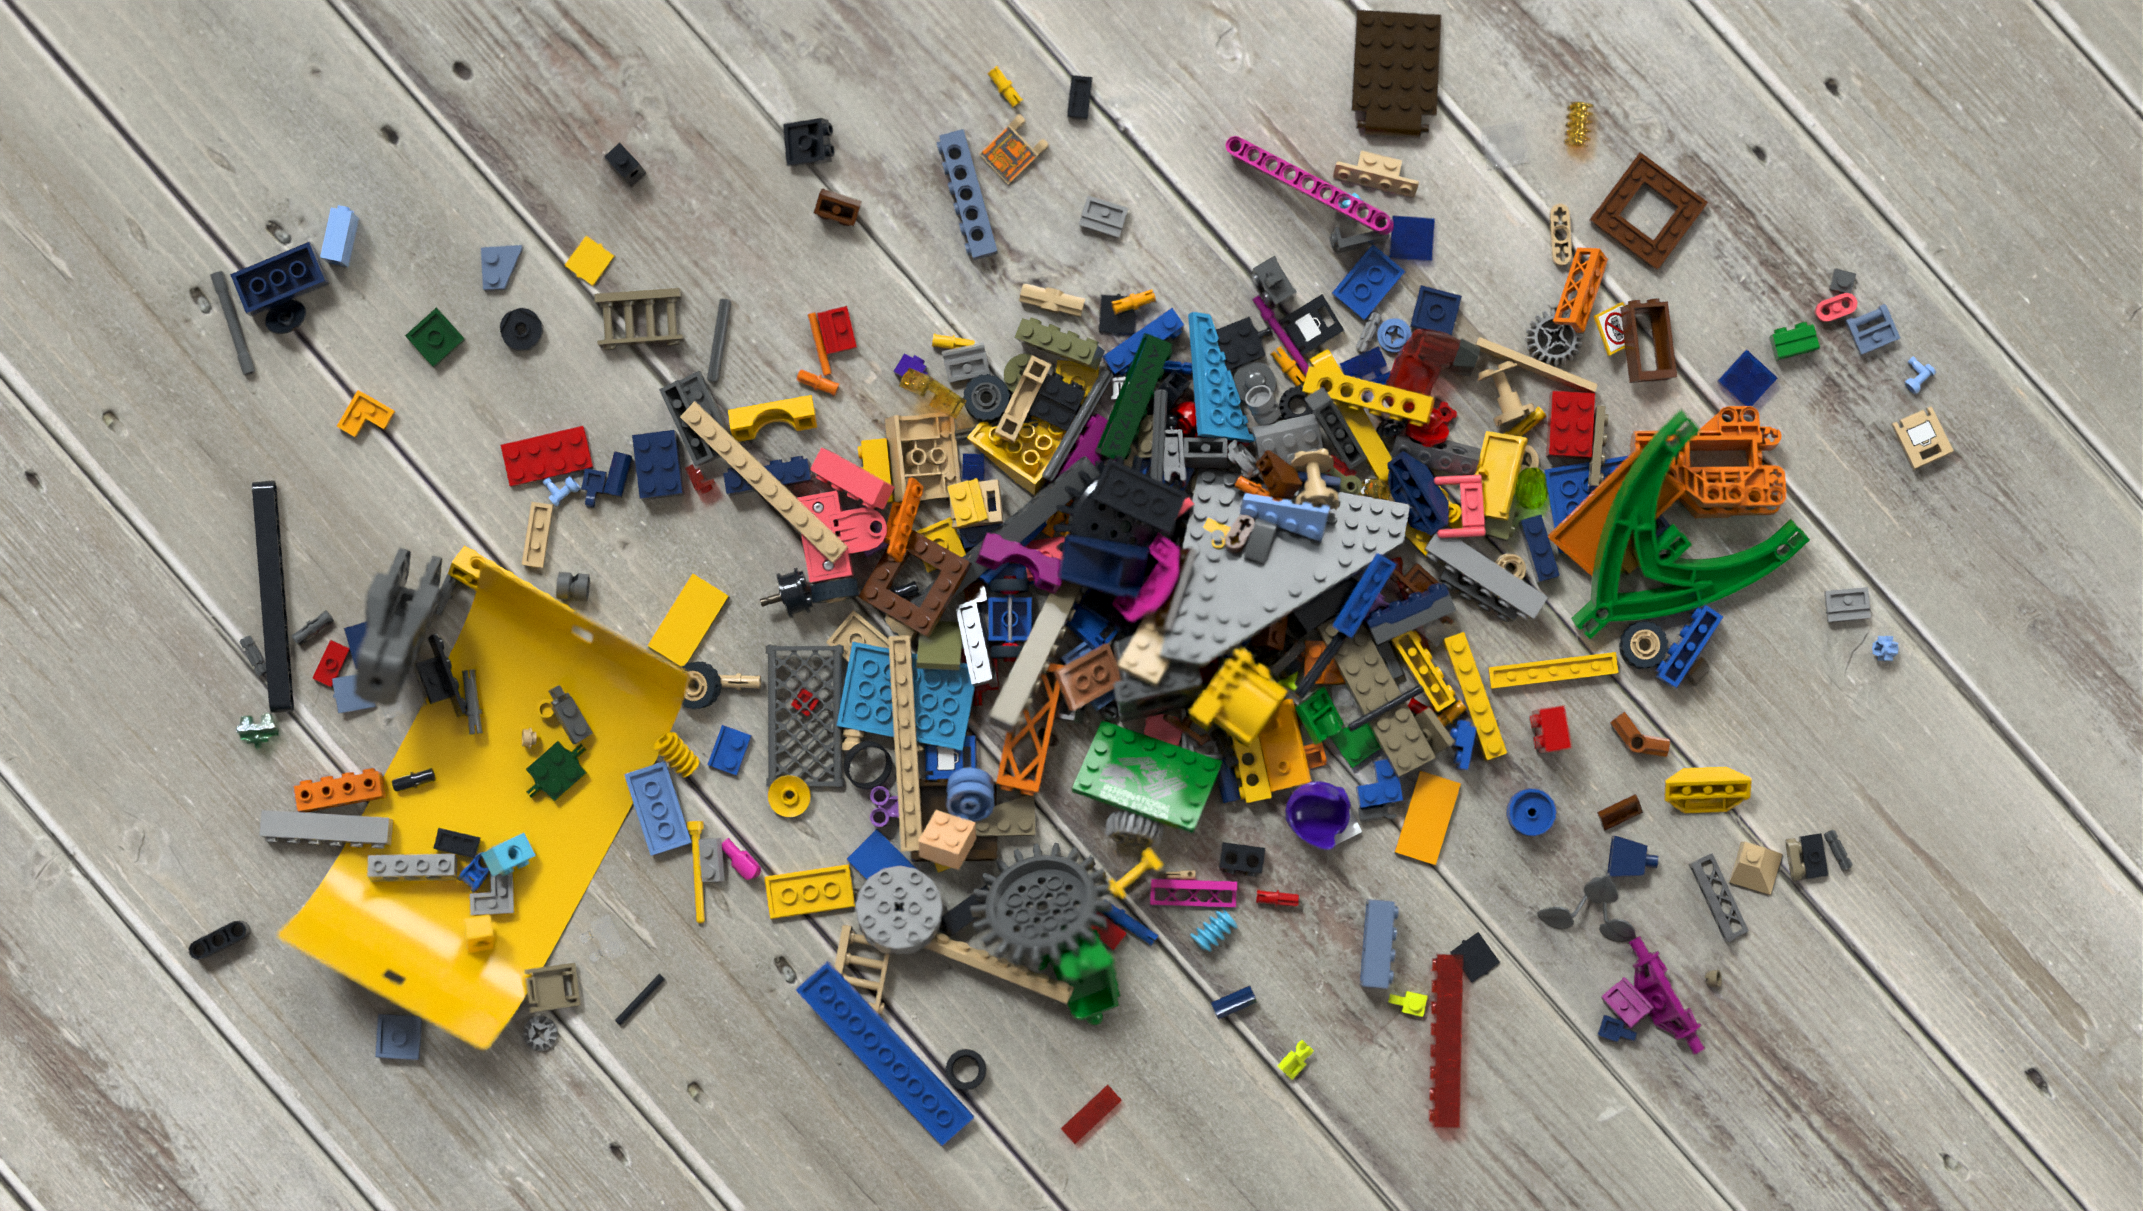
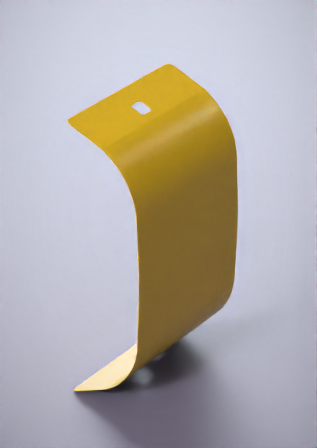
M481 563L478 586L472 606L448 658L452 665L451 672L453 678L455 677L459 683V694L464 698L465 702V690L461 671L468 670L469 679V670L475 669L479 709H482L480 718L483 733L477 734L476 725H474L475 734L469 735L468 716L464 714L457 717L450 698L430 704L427 697L383 776L386 798L369 801L362 816L385 817L393 820L391 845H385L384 849L371 848L372 844H363V847H351L350 843H346L314 894L277 935L286 943L473 1045L485 1049L488 1048L505 1027L527 994L525 978L532 977V973L524 974V970L540 968L545 965L633 804L624 774L654 765L659 756V751H655L653 746L661 736L670 733L682 706L690 676L677 666L486 563ZM574 625L592 635L591 642L573 633ZM558 685L573 698L593 734L574 745L556 716L551 720H543L536 712L537 704L541 700H553L548 691ZM532 728V732H536V744L531 745V749L528 746H522L523 729ZM557 741L571 752L580 743L587 749L578 757L580 765L587 773L554 801L542 790L533 798L527 794L526 791L535 784V781L526 768ZM430 768L434 771L435 781L418 785V788L411 787L397 792L393 789V779L410 775V772L417 773ZM438 828L480 837L477 855L524 833L536 856L529 859L530 864L520 869L517 866L513 867L514 913L488 914L490 915L491 922L495 921L497 941L494 942V949L468 953L464 919L484 916L470 915V893H473L471 887L458 879L444 881L371 882L368 878V855L453 854L433 849ZM455 854L457 858V878L474 858ZM482 857L480 864L483 868H487L488 866ZM491 873L474 893L491 892ZM389 969L406 978V980L399 986L382 977V975Z

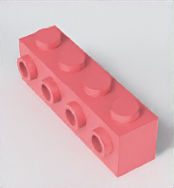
M822 447L810 468L811 471L817 474L815 478L825 483L829 480L832 482L831 487L841 492L843 490L848 491L847 496L857 501L859 498L864 500L862 504L873 510L875 507L884 509L895 488L877 476Z

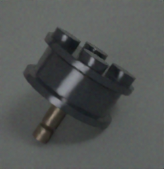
M794 568V572L785 575L777 573L780 593L760 599L762 607L782 601L790 619L799 612L806 611L810 613V608L813 607L810 591L805 592L804 587H807L804 572L799 571L798 568Z

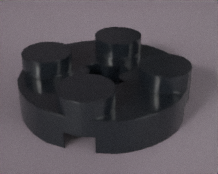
M514 309L506 313L501 320V337L514 350H531L542 338L543 323L538 315L530 309ZM522 324H526L525 329L527 332L518 335L517 325L522 326Z

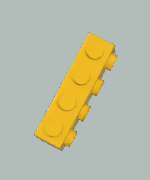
M1410 630L1390 640L1416 683L1423 686V694L1435 713L1456 701L1454 699L1456 695L1450 685L1446 686L1444 683L1442 671L1438 666L1435 668L1431 660L1433 658L1427 648L1423 649L1419 642L1422 640L1415 630Z

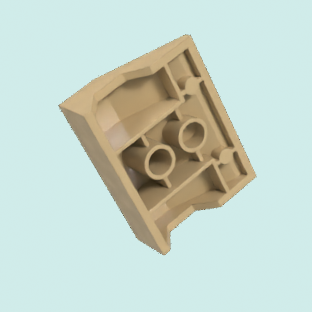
M953 412L928 413L915 416L894 415L886 418L885 425L891 481L895 487L893 490L894 502H902L909 478H915L923 486V494L920 501L949 498L947 486L961 483Z

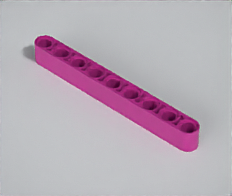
M1232 136L1226 141V150L1235 159L1379 234L1387 235L1393 230L1394 222L1385 212L1241 137ZM1241 143V149L1233 152V146ZM1258 152L1259 158L1256 161H1251V156ZM1277 162V168L1270 171L1269 165ZM1290 172H1296L1292 180H1287V175ZM1309 181H1314L1313 187L1309 190H1306V183ZM1331 190V197L1323 199L1324 193ZM1350 200V206L1342 209L1343 201ZM1362 210H1369L1367 217L1360 218ZM1387 219V225L1383 228H1378L1379 221Z

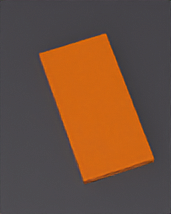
M1640 447L1633 451L1548 535V538L1591 576L1593 575L1595 556L1605 520L1621 484L1643 451ZM1668 472L1665 475L1659 492L1655 520L1686 491ZM1630 536L1626 548L1631 544Z

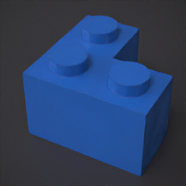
M1387 759L1373 762L1376 783L1356 786L1359 808L1403 800L1400 779L1395 775Z

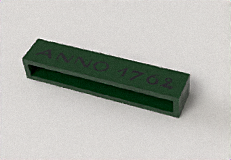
M1147 333L1143 334L1095 452L1114 459L1115 455H1121L1123 460L1129 457L1132 440H1135L1139 433V423L1145 418L1148 411L1146 408L1147 404L1155 395L1156 389L1154 387L1157 380L1159 381L1163 376L1164 363L1171 357V343Z

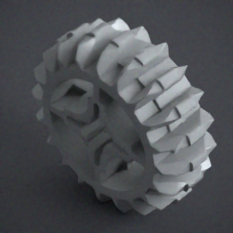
M1552 309L1550 316L1547 311L1542 312L1544 319L1539 315L1535 316L1538 324L1534 321L1529 323L1534 329L1526 330V333L1532 335V337H1526L1525 341L1532 342L1527 347L1528 350L1535 349L1531 354L1532 357L1539 354V361L1542 362L1545 358V363L1550 365L1551 360H1553L1554 367H1557L1558 360H1560L1562 365H1566L1565 357L1572 361L1574 358L1571 353L1574 355L1579 354L1575 347H1582L1583 343L1577 340L1582 339L1583 335L1577 334L1571 325H1559L1554 330L1544 328L1543 324L1554 319L1556 311ZM1568 313L1565 318H1569L1570 313ZM1565 327L1570 332L1571 344L1567 343V340L1563 337ZM1558 330H1560L1557 337L1559 342L1555 341L1549 347V344L1551 343L1552 339L1550 334H1552L1553 336L1554 333L1556 334ZM1538 332L1546 340L1544 349L1538 343ZM1555 346L1567 350L1559 355L1549 354L1552 347Z
M1128 811L1113 812L1109 814L1106 822V834L1113 841H1118L1120 844L1150 848L1156 847L1162 840L1163 825L1160 822Z

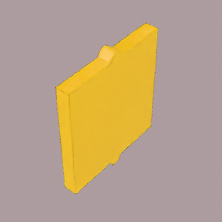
M585 236L565 263V266L573 271L577 278L581 277L593 286L615 256L604 249L601 243L598 244L588 236Z

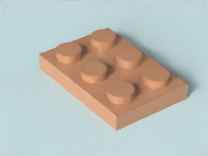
M1103 644L1054 671L1067 705L1072 711L1114 689V683L1121 681L1117 663L1109 644Z

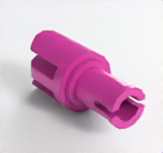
M727 838L722 843V850L732 860L731 866L744 879H753L761 874V867L747 851H740L730 838Z

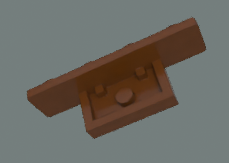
M1415 563L1404 577L1395 569L1389 576L1393 582L1397 583L1399 581L1404 586L1402 590L1408 595L1418 591L1423 593L1428 591L1429 586L1440 583L1418 563ZM1447 615L1436 619L1442 625L1444 623L1451 625L1454 622Z

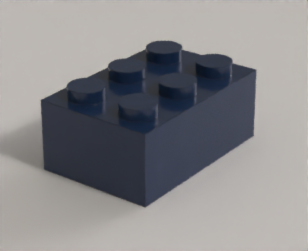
M675 430L632 435L640 499L643 501L685 495L677 432Z

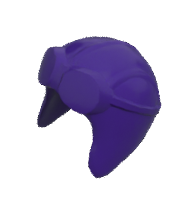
M1322 781L1309 782L1300 786L1290 796L1285 809L1286 820L1289 827L1302 840L1315 847L1330 850L1335 846L1334 837L1337 834L1343 833L1349 824L1351 803L1343 787H1336Z

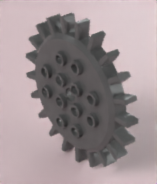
M1037 843L1033 846V857L1024 859L1018 849L1014 850V858L1017 863L1010 867L998 859L996 863L1001 874L997 878L984 872L982 877L984 883L991 886L989 891L974 889L973 893L976 900L986 901V904L971 906L970 910L973 917L987 916L986 919L973 923L976 934L991 929L990 933L981 938L985 948L996 941L1001 942L994 950L998 959H1001L1011 949L1015 951L1012 957L1015 966H1019L1024 954L1032 955L1035 968H1039L1041 955L1050 953L1052 960L1058 965L1061 959L1060 950L1068 947L1070 952L1077 957L1080 954L1075 942L1080 938L1085 939L1091 944L1096 942L1094 934L1089 931L1091 925L1106 929L1107 923L1105 918L1096 916L1097 911L1112 912L1113 910L1111 901H1098V897L1113 894L1108 888L1110 883L1095 887L1094 884L1107 878L1105 870L1101 868L1089 874L1088 871L1096 865L1094 857L1090 855L1081 864H1078L1076 861L1080 854L1077 847H1073L1065 858L1060 856L1061 849L1059 843H1054L1051 855H1042L1041 848ZM1041 905L1048 906L1045 911L1037 910Z

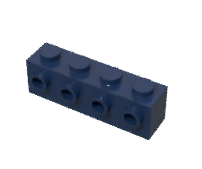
M803 456L791 457V461L784 463L782 459L770 461V465L764 466L784 486L812 482L809 460L803 459ZM733 467L728 468V472L723 473L726 494L728 496L757 491Z

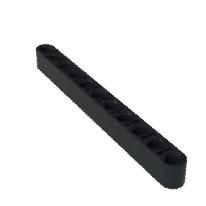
M275 480L253 482L252 496L269 708L271 713L291 712L294 710L277 486Z

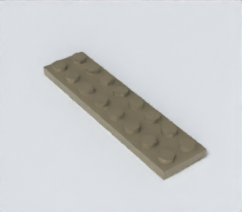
M1338 616L1316 627L1326 647L1339 631L1332 626ZM1361 622L1353 637H1349L1333 658V661L1364 716L1400 696L1401 692ZM1406 702L1368 723L1397 778L1436 758Z

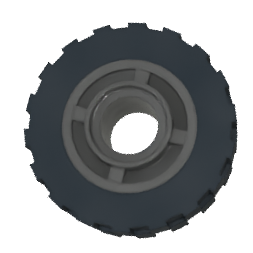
M981 374L976 378L974 377L970 383L968 382L963 392V402L967 412L980 422L988 421L990 423L991 421L999 420L1010 401V392L1007 385L1002 379L991 374ZM989 393L993 396L990 403H983L981 401L984 394Z

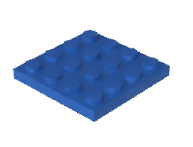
M1628 456L1605 459L1604 466L1600 468V473L1604 474L1603 481ZM1590 462L1544 469L1554 529L1591 494V492H1587ZM1557 546L1558 554L1565 553Z

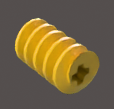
M675 732L664 734L653 746V749L659 751L658 754L664 757V761L669 762V766L674 768L675 773H681L683 778L692 774L699 765V758L694 755V752L684 744L683 740Z

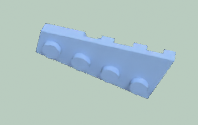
M1245 493L1240 514L1249 515L1254 519L1259 518L1277 524L1278 527L1321 541L1330 507L1322 506V508H1315L1309 503L1296 505L1292 504V501L1284 499L1277 502L1272 497Z

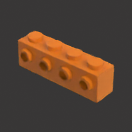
M375 768L362 770L363 774L355 775L354 772L341 774L342 777L336 779L333 776H326L320 778L321 781L314 783L312 780L300 781V785L294 786L297 811L307 813L386 798L382 773L376 771Z

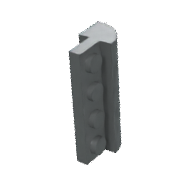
M697 371L659 389L694 465L700 466L719 458L720 455L680 418L695 401L729 433L701 371Z

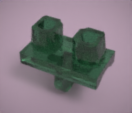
M268 713L261 715L260 724H254L252 716H241L240 726H236V733H239L241 740L247 739V744L254 743L256 749H261L263 742H269V737L279 736V729L275 724L273 715Z

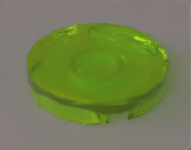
M1537 467L1523 469L1518 476L1516 484L1517 500L1527 510L1542 507L1548 495L1545 474Z

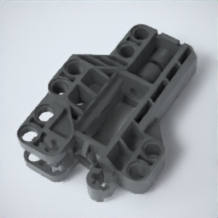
M398 549L388 574L379 572L375 574L366 594L367 634L359 649L356 661L357 671L355 674L356 687L354 694L363 701L382 706L397 704L432 623L435 609L440 601L441 587H439L442 557L432 556L430 563L426 565L424 577L421 576L418 590L405 587L409 576L411 551L408 549Z

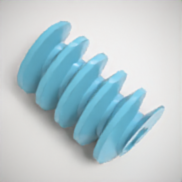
M1223 907V913L1218 910L1215 911L1217 919L1212 916L1209 917L1211 924L1202 923L1204 930L1196 928L1198 936L1190 934L1203 951L1206 949L1211 952L1210 944L1218 946L1217 938L1224 941L1223 932L1230 935V926L1235 929L1238 928L1236 922Z

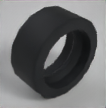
M958 1050L947 1061L946 1077L950 1084L957 1089L965 1091L974 1089L985 1078V1061L974 1050ZM962 1057H970L978 1064V1075L971 1082H961L954 1075V1064Z

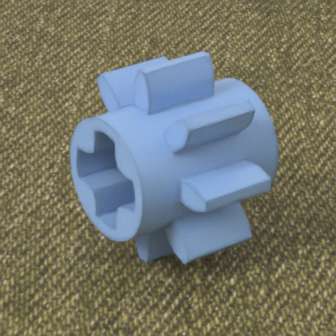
M1878 636V640L1872 646V654L1878 656V661H1893V657L1898 654L1899 650L1898 643L1893 641V636Z

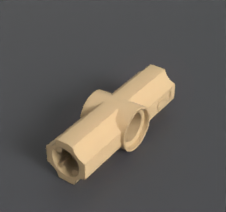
M1023 283L1019 302L1038 306L1043 310L1053 313L1062 312L1081 317L1085 299L1064 294L1063 291L1046 287L1044 289Z

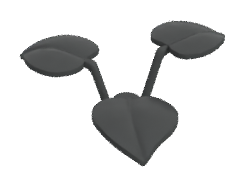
M1608 874L1603 877H1595L1584 885L1583 892L1585 896L1573 913H1570L1564 907H1549L1537 912L1538 917L1549 926L1557 929H1567L1574 925L1573 918L1576 917L1589 897L1594 903L1603 902L1605 924H1601L1599 930L1604 937L1618 942L1630 941L1636 938L1635 928L1629 922L1621 919H1613L1611 921L1608 919L1607 903H1614L1619 898L1618 889Z

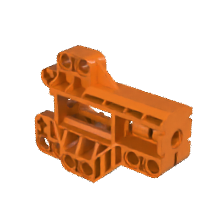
M1727 406L1722 408L1677 453V465H1675L1674 458L1667 471L1686 490L1678 500L1694 518L1774 515L1786 500L1785 471L1780 466L1762 465L1761 451L1775 449L1781 440V432L1779 429L1772 427H1760L1759 412L1752 406ZM1722 415H1729L1732 421L1725 422L1722 419ZM1743 415H1750L1753 418V421H1745ZM1633 431L1630 440L1631 453L1638 447L1643 450L1658 431ZM1769 434L1774 438L1773 442H1770V438H1767ZM1675 435L1670 436L1667 441L1673 440ZM1746 450L1747 467H1690V451ZM1724 507H1732V510H1725ZM1745 507H1755L1753 510L1745 509ZM1767 507H1776L1774 510L1767 509ZM1702 508H1711V510L1706 511Z

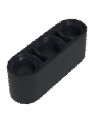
M987 884L980 888V890L986 891L990 889ZM972 894L944 914L940 926L948 937L952 936L977 917L972 916L971 906L985 905L986 901L976 900L974 894Z
M242 920L233 921L192 942L188 950L189 955L197 960L208 958L248 937L250 926ZM237 924L243 927L241 936H237L234 932ZM218 934L224 937V943L221 946L215 943V937ZM198 944H202L205 948L202 956L196 953Z

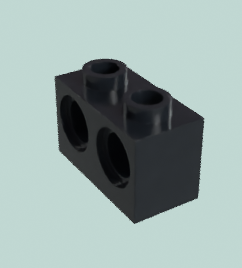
M1222 842L1219 868H1223V873L1236 874V870L1245 871V876L1257 877V873H1262L1265 848ZM1229 852H1233L1237 856V861L1233 865H1229L1225 861V856ZM1255 855L1258 858V865L1251 868L1247 865L1246 860L1248 856Z

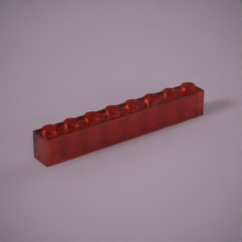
M1436 954V958H1432L1431 964L1432 971H1435V980H1431V993H1435V1001H1431V1014H1434V1023L1430 1024V1035L1434 1036V1044H1430V1057H1434L1433 1066L1429 1068V1078L1433 1079V1088L1429 1087V1100H1433V1109H1429L1428 1119L1429 1122H1432L1433 1127L1460 1128L1463 955Z

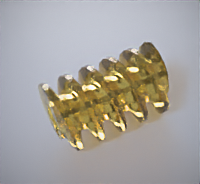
M1570 102L1572 105L1567 106L1566 109L1568 112H1571L1566 115V119L1569 122L1565 124V127L1570 130L1564 133L1568 137L1564 140V144L1570 147H1588L1585 145V142L1591 141V138L1585 136V134L1591 133L1592 130L1586 128V125L1592 124V121L1587 120V117L1593 116V113L1587 111V109L1594 107V105L1586 102Z

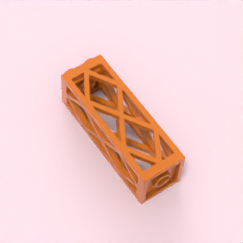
M1050 663L1047 673L1055 674L1054 671L1063 667V665ZM1041 675L1050 701L1032 720L1028 710L1024 709L1027 725L1012 741L1013 734L1006 733L996 784L1000 785L999 789L1013 791L1014 787L1021 789L1022 794L1031 796L1034 795V792L1039 793L1060 691L1057 678L1054 692L1052 693L1047 676ZM1050 709L1041 749L1033 726ZM1030 730L1038 756L1019 774L1011 749ZM1008 757L1015 776L1004 774ZM1038 764L1035 783L1034 780L1025 779L1029 772Z

